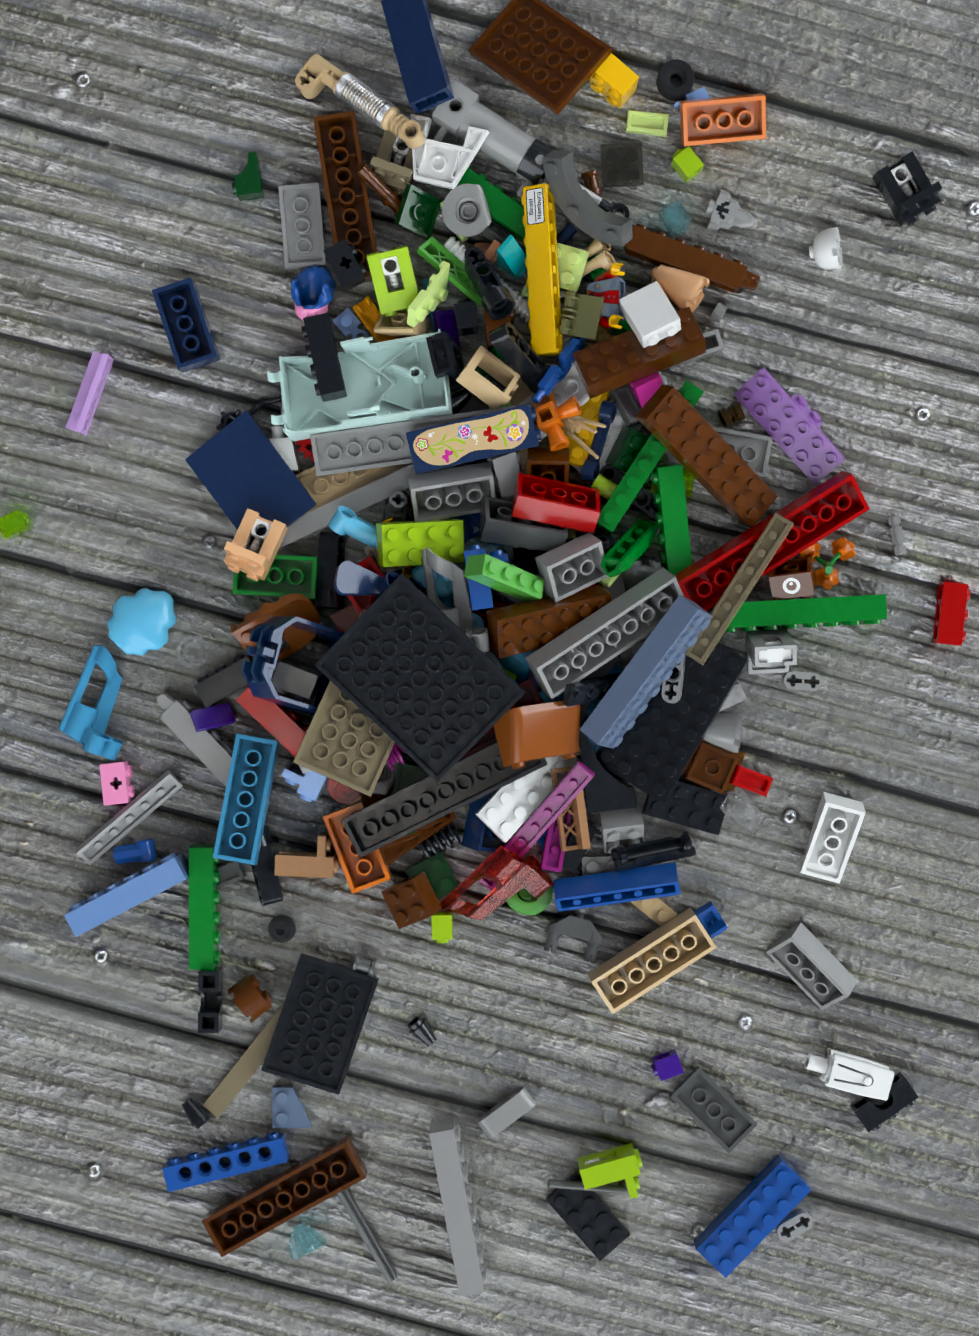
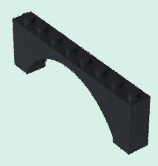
M620 654L580 681L605 676L616 664H621ZM590 702L580 704V728L587 720ZM580 730L579 755H576V763L580 761L595 773L594 777L583 788L586 813L636 808L634 787L632 785L626 786L617 781L602 767L592 751L588 736Z

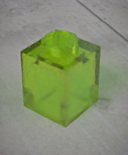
M15 510L1 517L0 532L3 538L11 540L32 530L29 525L31 520L28 514Z

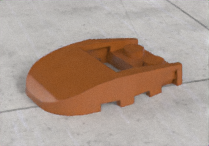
M288 594L279 597V601L271 604L266 602L260 605V609L245 615L242 623L237 626L233 623L230 627L232 634L235 635L246 651L247 646L252 647L257 644L256 642L249 641L251 630L273 616H296L320 624V615L311 600L306 596ZM292 626L285 628L283 636L288 645L280 650L278 660L284 659L304 647L315 638L316 634Z

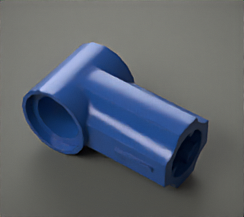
M153 839L114 847L113 855L117 865L157 859Z

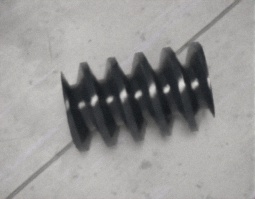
M448 824L445 826V830L440 829L437 834L434 833L421 842L418 848L424 859L425 855L431 859L432 851L439 855V848L446 852L447 844L454 848V841L459 845L462 841L455 825L450 826Z

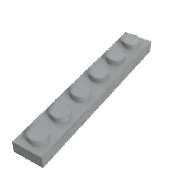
M167 770L75 849L76 854L91 865L183 786L181 781Z

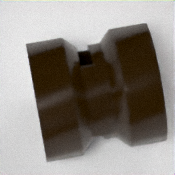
M737 401L731 403L728 408H721L717 411L726 429L731 427L734 422H741L745 419L744 412Z

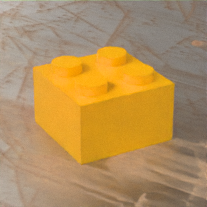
M611 53L590 77L589 84H591L590 87L594 92L604 95L606 101L611 106H617L621 109L636 91L639 76Z

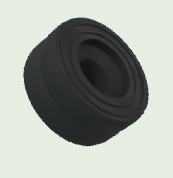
M676 59L666 62L660 68L656 84L659 93L671 101L685 98L692 90L695 79L694 72L685 61ZM673 75L679 76L681 83L679 85L671 84L670 77Z

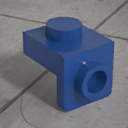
M711 901L694 911L710 938H714L728 928Z

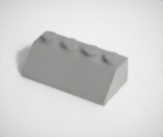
M801 922L787 930L766 951L821 1010L849 997L857 983L853 975Z

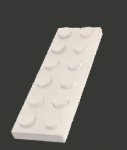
M559 756L545 758L548 765L497 789L475 814L506 843L553 790L550 769L574 766L576 758L564 760V757ZM567 771L557 773L558 782L566 776Z

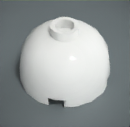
M838 227L820 231L813 240V246H809L810 258H814L816 264L822 269L834 270L842 267V247H840L839 243L841 239Z

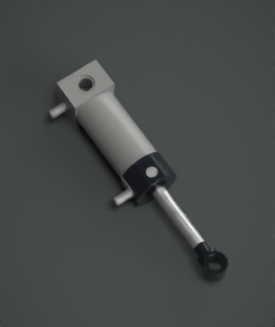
M454 79L451 84L454 98L437 105L432 113L433 128L438 130L433 140L441 142L446 135L455 142H458L460 138L465 141L468 126L488 130L490 133L479 150L514 172L516 177L523 180L516 195L521 198L523 187L542 184L546 179L542 157L554 149L479 103V95ZM580 184L582 189L589 193L601 209L612 213L620 212L624 217L629 218L630 211L626 205L615 202L609 203Z

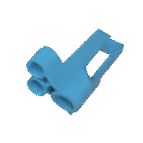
M95 645L92 648L58 729L83 745V750L116 761L123 741L106 735L105 731L123 679L116 671L117 666L110 652L102 645ZM97 664L104 672L107 680L95 708H91L81 704V698Z

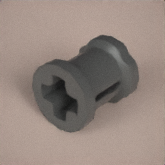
M357 953L352 970H360L368 973V976H372L377 958L370 959L361 956V953Z

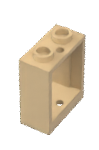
M480 346L461 371L456 381L496 411L501 405L505 407L512 397L510 395L519 386L516 382L520 375L483 346ZM479 366L506 387L502 392L476 372L475 368Z

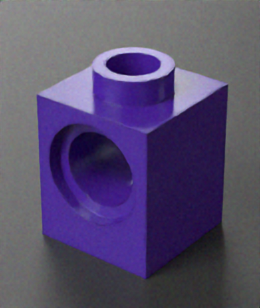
M675 1049L652 1057L654 1064H651L654 1076L659 1075L661 1081L684 1073Z

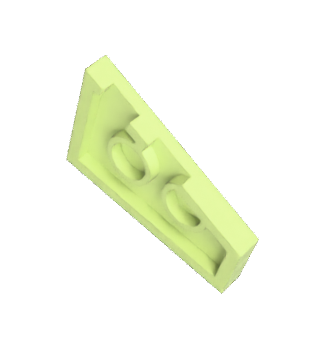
M441 262L439 265L440 272L430 277L426 291L422 289L408 307L407 325L415 327L431 311L433 312L441 302L446 300L448 296L447 284L450 263Z

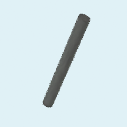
M548 1179L547 1182L548 1188L626 1194L627 1191L624 1185L605 1184L585 1190L583 1182Z

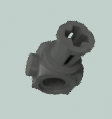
M393 492L389 497V502H385L383 522L391 517L393 519L390 522H405L407 497L402 492Z

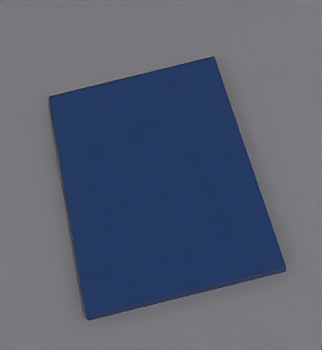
M247 410L185 459L237 530L247 508L258 512L261 518L271 522L275 519L286 524L288 528L317 505ZM260 528V529H258L257 535H259V536L265 535L266 532H267V529H266V528Z

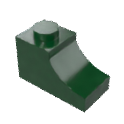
M248 152L246 167L239 175H234L235 182H232L233 194L237 195L240 201L264 198L259 157L256 152Z

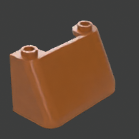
M556 701L508 710L493 725L503 767L512 766V769L524 767V763L527 761L553 756L564 757V760L576 758V754L579 753L580 704L567 707L562 704L563 701Z

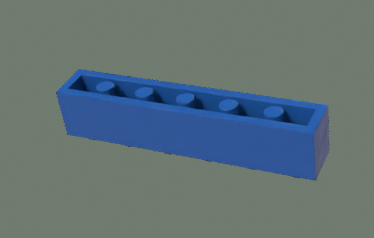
M676 862L643 866L619 872H602L554 880V893L558 912L681 894Z

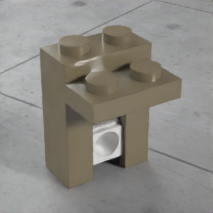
M388 130L384 132L377 155L372 157L370 166L371 170L390 189L396 190L398 192L397 195L403 197L406 184L413 185L412 149L407 147L405 150H399L397 148L398 145L405 142ZM395 154V157H393L394 161L391 163L392 156ZM403 158H406V159H405V162H404V165L401 166V164H403V162H402V160H404Z

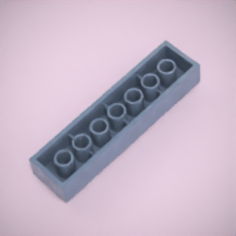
M679 595L580 730L597 745L613 749L622 742L626 731L634 726L638 715L646 710L650 699L658 694L663 680L666 681L670 678L673 668L676 664L682 662L685 652L697 642V636L700 632L709 626L712 615L694 601Z

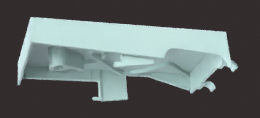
M438 329V332L371 344L369 341L373 340V336L340 342L344 351L337 353L347 397L326 402L322 401L321 396L316 395L314 384L317 383V378L312 376L310 365L313 364L312 357L279 356L280 371L277 373L267 372L269 382H280L283 414L279 416L271 415V424H284L283 432L293 442L310 439V435L452 415L449 376L438 379L435 377L426 340L427 337L441 333V330Z

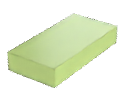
M628 110L626 133L666 137L669 114Z

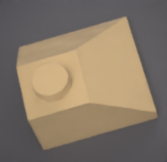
M402 309L397 310L398 314L386 317L385 314H381L374 327V333L405 338L426 334L429 324L426 316L415 327L407 325L408 312Z

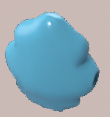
M142 588L134 596H121L113 605V616L107 621L108 637L127 655L143 656L148 650H160L169 641L168 630L176 623L174 600L171 594L165 591H152Z

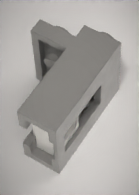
M787 629L745 631L747 659L749 660L747 664L748 674L789 672V665H797V644Z

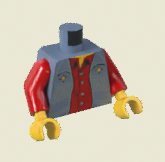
M613 263L609 270L594 279L593 283L588 284L587 294H583L604 298L599 325L604 328H622V326L618 325L619 321H624L619 299L625 297V281L618 276L625 275V272L620 271L621 266L624 265L623 263Z

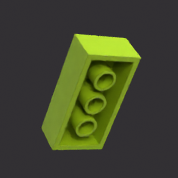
M444 519L376 523L377 562L379 566L423 565L422 550L426 547H429L439 557L452 563L465 562L463 520Z

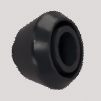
M278 915L270 921L268 932L274 941L285 943L294 937L296 925L289 916Z

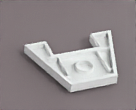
M411 114V120L416 121L420 125L425 135L423 145L417 149H412L413 179L417 182L454 189L490 132L468 126L463 147L430 140L427 137L432 120L429 117Z

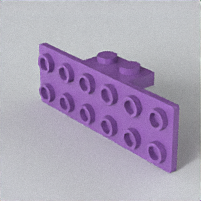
M761 368L734 393L739 402L766 432L773 437L775 442L813 484H817L845 460L841 452L819 429L823 424L820 415L807 406V401L801 395L798 396L795 393L790 397L765 368Z

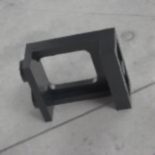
M446 331L427 337L426 340L435 377L438 379L448 375L450 392L464 388V386L456 381L465 367L460 347Z

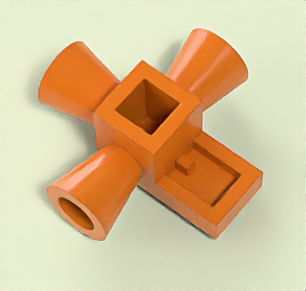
M551 391L548 396H543L539 404L533 402L537 415L534 424L535 428H539L548 434L550 450L558 451L570 444V441L561 429L566 426L563 419L582 415V410L574 395L558 406L553 391Z

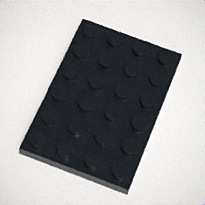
M301 953L261 1071L339 1095L379 977L368 976L366 973L357 970L353 971L350 968Z

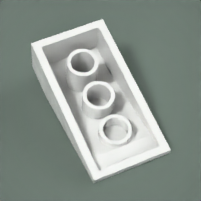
M823 792L800 873L840 884L866 813L863 802Z

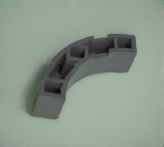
M553 150L542 157L550 191L560 209L575 226L592 238L614 246L623 247L633 239L632 218L604 211L589 193L582 189L577 180L578 174L575 169L572 151Z

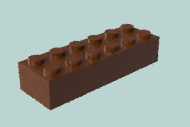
M690 307L676 312L680 317L681 330L673 336L660 340L655 345L643 348L633 330H629L574 352L575 367L589 398L599 396L706 353L705 338Z
M598 584L594 587L585 588L558 602L553 601L547 596L539 600H530L488 610L487 627L490 650L500 659L540 649L611 602V593Z

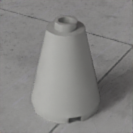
M744 713L717 714L702 741L733 753H739L743 731L741 724L744 721Z

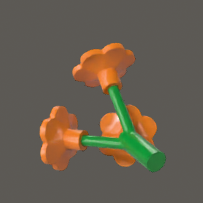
M840 537L832 542L834 557L830 562H825L819 558V550L821 548L819 543H815L799 553V558L812 557V561H817L823 565L821 569L815 571V584L818 587L830 590L832 586H837L839 584V572L832 565L838 558L842 561H847L855 556L854 543L848 541L845 537Z

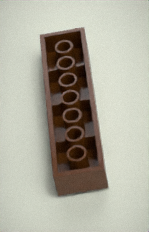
M348 111L313 117L333 243L335 245L346 239L348 245L353 244L358 254L355 256L357 263L362 262L367 272L364 275L366 282H372L366 255L377 252L367 184L356 173L357 168L363 163L355 112ZM347 261L343 262L346 269L350 268Z
M662 384L635 416L739 524L752 528L778 497L675 387Z
M346 1136L206 1213L202 1223L220 1256L223 1257L366 1178L368 1171L349 1136ZM333 1178H335L337 1185L333 1182Z

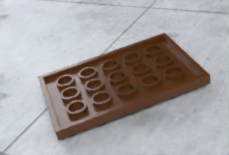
M511 0L468 50L471 56L556 115L563 110L613 52L609 45L541 0Z

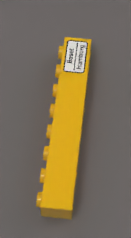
M544 183L523 187V194L521 196L522 205L524 206L522 221L525 227L524 245L527 255L525 257V266L528 272L526 286L529 290L527 306L530 310L528 322L531 331L530 347L539 357L559 355L563 351L562 334L560 329H558V327H561V304L555 199L549 185Z

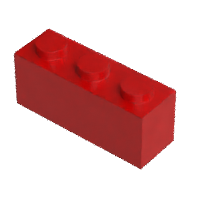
M939 582L932 643L962 646V642L965 641L966 631L963 630L964 622L968 618L966 603L969 601L971 593L970 589H968L969 584Z

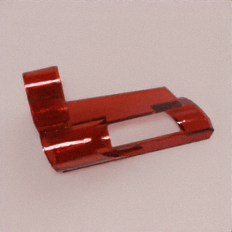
M500 846L440 902L442 907L440 910L483 920L523 887L531 895L539 898L553 885V881L547 873L540 869V862L534 856L529 855L524 859L514 851ZM491 879L496 883V887L478 904L458 900L477 880Z

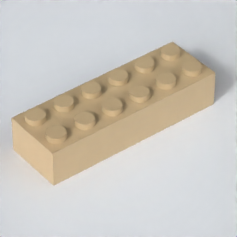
M690 907L587 974L611 1013L614 1014L717 947Z

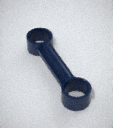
M604 400L600 406L599 423L605 424L606 428L597 427L596 429L597 433L594 435L591 449L599 456V459H595L589 454L581 472V478L594 482L598 477L600 458L610 424L613 423L616 416L617 403Z

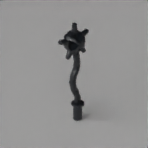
M282 396L261 400L248 411L249 414L252 416L264 405L281 402ZM238 409L236 412H221V424L216 426V429L220 430L226 427L239 416L241 411Z

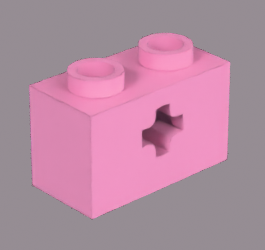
M128 761L100 764L103 804L113 805L131 802L132 798L135 797V790L130 782L133 772L132 766L128 764ZM114 781H121L122 785H115Z

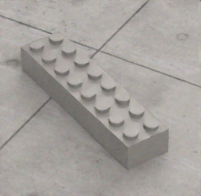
M664 568L659 569L527 656L526 660L540 688L553 699L565 691L566 684L579 682L651 634L679 595L683 596L676 577Z
M451 1118L430 1122L429 1137L460 1296L484 1292V1284H488L486 1263L483 1264L484 1251L482 1243L478 1244L480 1243L479 1225L474 1224L476 1223L475 1204H471L473 1196L471 1184H467L469 1176L467 1164H463L465 1162L464 1146L459 1144L461 1142L460 1125L455 1124V1119Z

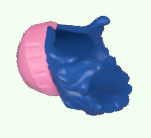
M316 265L312 268L308 266L300 274H297V278H294L290 283L291 296L295 302V313L302 321L306 317L327 313L328 303L332 301L336 288V281L333 280L329 270Z

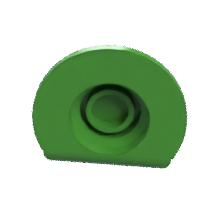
M518 866L508 883L503 899L514 911L524 915H535L544 911L550 904L553 895L552 885L548 877L541 870L531 866Z

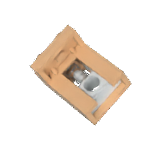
M247 508L232 543L227 541L224 547L227 553L224 558V562L228 566L227 569L235 573L242 571L247 574L246 577L254 581H258V579L265 581L288 530L286 524L275 519L271 522L261 518L258 512ZM266 528L267 532L265 535L259 536L257 535L258 529Z

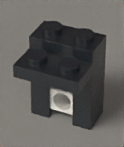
M913 151L903 156L901 161L891 167L886 166L877 171L872 177L900 227L908 224V226L914 224L919 220L918 217L924 213L926 216L937 210L936 206L941 202L938 196L942 189L939 181L931 184ZM895 173H900L903 176V181L898 180Z

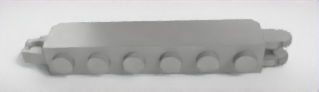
M166 693L158 695L157 702L165 711L162 714V721L226 786L233 749L228 744L224 745L220 741L221 736L215 730L210 731L208 729L196 732L190 716L193 708L187 701H175Z

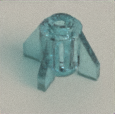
M301 1223L293 1228L294 1232L291 1233L289 1253L292 1260L300 1259L327 1244L324 1237L310 1225L305 1226V1223Z

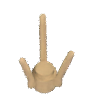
M579 415L564 419L566 426L562 428L567 430L566 435L573 438L595 459H599V456L577 437L575 433H580L582 429L597 433L596 429L584 423L601 428H606V425L585 419Z

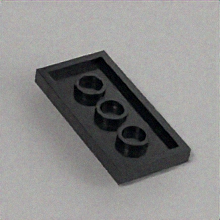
M678 781L665 804L647 794L642 814L719 835L730 796Z
M577 1171L566 1180L583 1182ZM557 1188L546 1197V1201L599 1261L631 1235L630 1231L594 1191Z

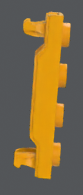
M369 296L352 307L376 343L399 339L395 336L374 333V327L381 313Z

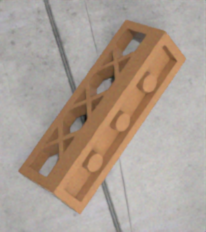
M573 766L550 769L553 789L559 783L557 773L566 771L568 773ZM583 789L557 817L561 851L591 848ZM566 812L570 813L573 817V822L569 827L563 823L562 817ZM569 832L575 836L576 845L566 846L565 838Z

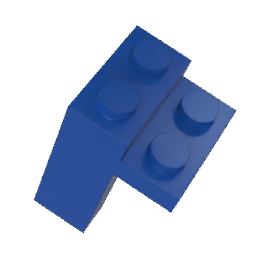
M480 545L467 546L468 551H464L465 564L467 556L486 554L485 548L481 549ZM502 550L490 552V556L508 562V556L503 554ZM468 579L472 610L492 608L491 588Z

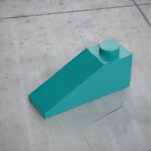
M511 234L497 250V266L516 280L518 277L522 278L527 273L525 266L526 255Z

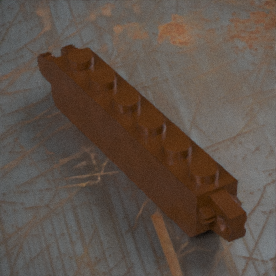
M641 224L632 225L633 239L625 244L623 248L627 255L657 266L664 264L706 277L710 280L709 285L731 293L738 291L739 288L755 291L760 277L747 270L748 267L740 260H728L721 253L713 252L712 254L706 252V249L701 246L694 245L693 247L687 245L686 241L679 238L673 240L660 231L651 232L646 226Z

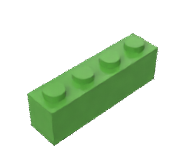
M487 554L467 556L464 577L522 601L542 599L543 578Z

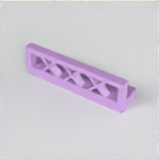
M93 351L65 428L87 436L114 362L111 356Z

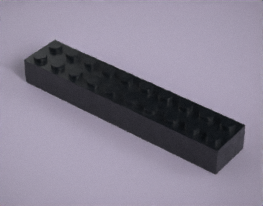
M498 742L458 761L438 782L429 775L343 818L341 821L359 857H362L548 765L545 758L527 761L524 763V767L512 769V766L503 767Z

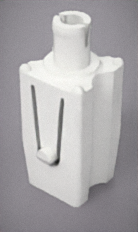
M831 1048L826 1050V1058L812 1054L807 1055L805 1069L822 1073L819 1079L825 1082L826 1086L887 1101L894 1078V1071L890 1070L888 1066Z

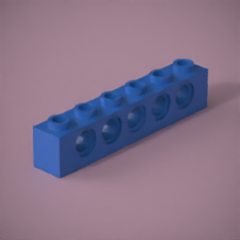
M271 1132L264 1138H249L245 1143L238 1144V1142H232L227 1144L225 1148L212 1147L205 1153L193 1152L182 1159H179V1157L170 1158L162 1170L167 1190L172 1192L286 1163L290 1155L284 1133ZM268 1147L270 1153L264 1154L260 1148ZM241 1152H248L251 1158L244 1159L241 1156ZM221 1157H228L231 1163H223ZM208 1162L211 1168L205 1169L201 1163ZM182 1167H188L191 1173H184Z

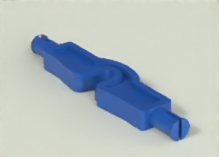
M572 338L559 354V366L551 365L539 382L538 391L531 398L534 403L539 404L543 396H548L557 383L566 377L574 362L573 353L583 349L582 344L587 338Z

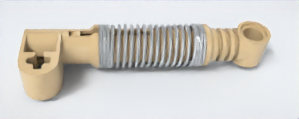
M314 54L297 74L295 84L305 98H315L325 86H328L339 99L343 100V102L381 129L391 131L402 139L409 148L417 149L425 142V135L416 121L409 120L400 113L396 105L351 73L341 71L319 54ZM416 132L414 136L409 137L411 133Z

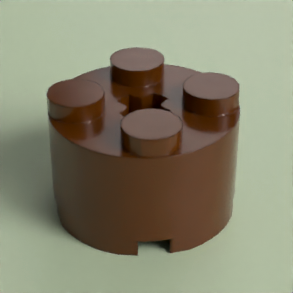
M247 974L227 991L229 995L233 993L235 998L232 1000L246 1018L251 1016L250 1021L254 1022L272 1007L273 998L266 989L262 991L259 988L260 981L254 974L250 976Z

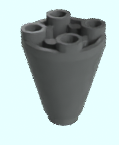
M643 556V559H637L628 570L622 572L625 592L661 569V562L655 560V557Z

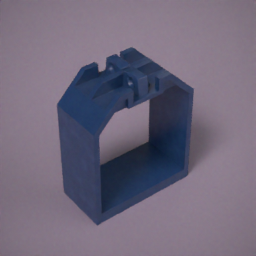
M273 616L251 630L249 641L256 642L257 644L252 647L247 646L245 654L253 656L252 663L243 661L241 672L253 697L315 715L330 682L323 673L314 706L279 696L272 684L271 679L278 660L284 629L292 626L331 639L329 649L344 633L296 616Z

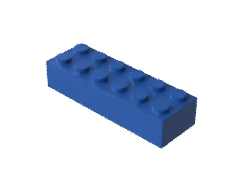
M777 1155L693 1241L696 1250L727 1278L811 1191L810 1186L782 1157Z

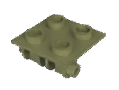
M567 291L564 296L561 327H558L560 333L596 340L604 298Z

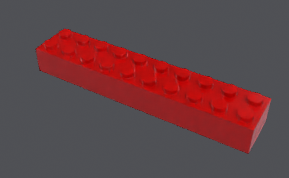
M841 471L776 512L793 522L794 525L761 577L869 510L853 474ZM774 514L674 575L683 596L694 601L705 611L716 606Z

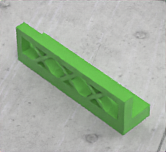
M434 237L429 238L418 248L416 252L439 272V265L442 261L450 263L448 280L471 300L475 301L478 306H483L480 295L465 272V264Z

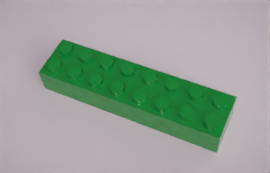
M886 594L744 602L725 632H736V627H741V631H755L757 626H762V630L778 629L777 625H782V629L798 628V624H802L803 628L819 627V623H823V626L827 627L840 626V622H843V625H860V621H864V624H881V620L887 619Z

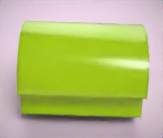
M599 474L590 488L599 489L600 495L609 500L618 485Z

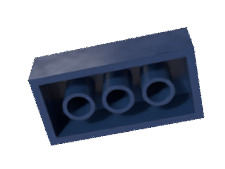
M190 277L152 290L178 370L184 373L220 361L221 359L194 280Z

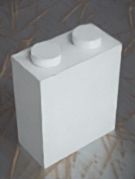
M657 281L619 299L621 312L643 348L655 345L660 340L673 336L681 330L680 317Z

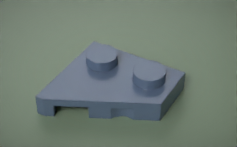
M273 1085L272 1128H312V1121L309 1120L293 1085Z

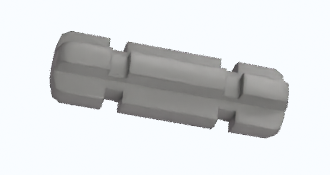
M899 515L888 517L889 526L891 525L892 544H895L893 548L894 554L897 556L907 553L906 545L903 546L905 540L902 526L899 525L901 523Z

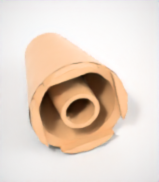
M661 264L659 267L655 266L650 275L652 277L651 282L657 281L674 305L680 310L690 307L692 313L705 296L703 289L704 287L708 288L710 282L706 277Z

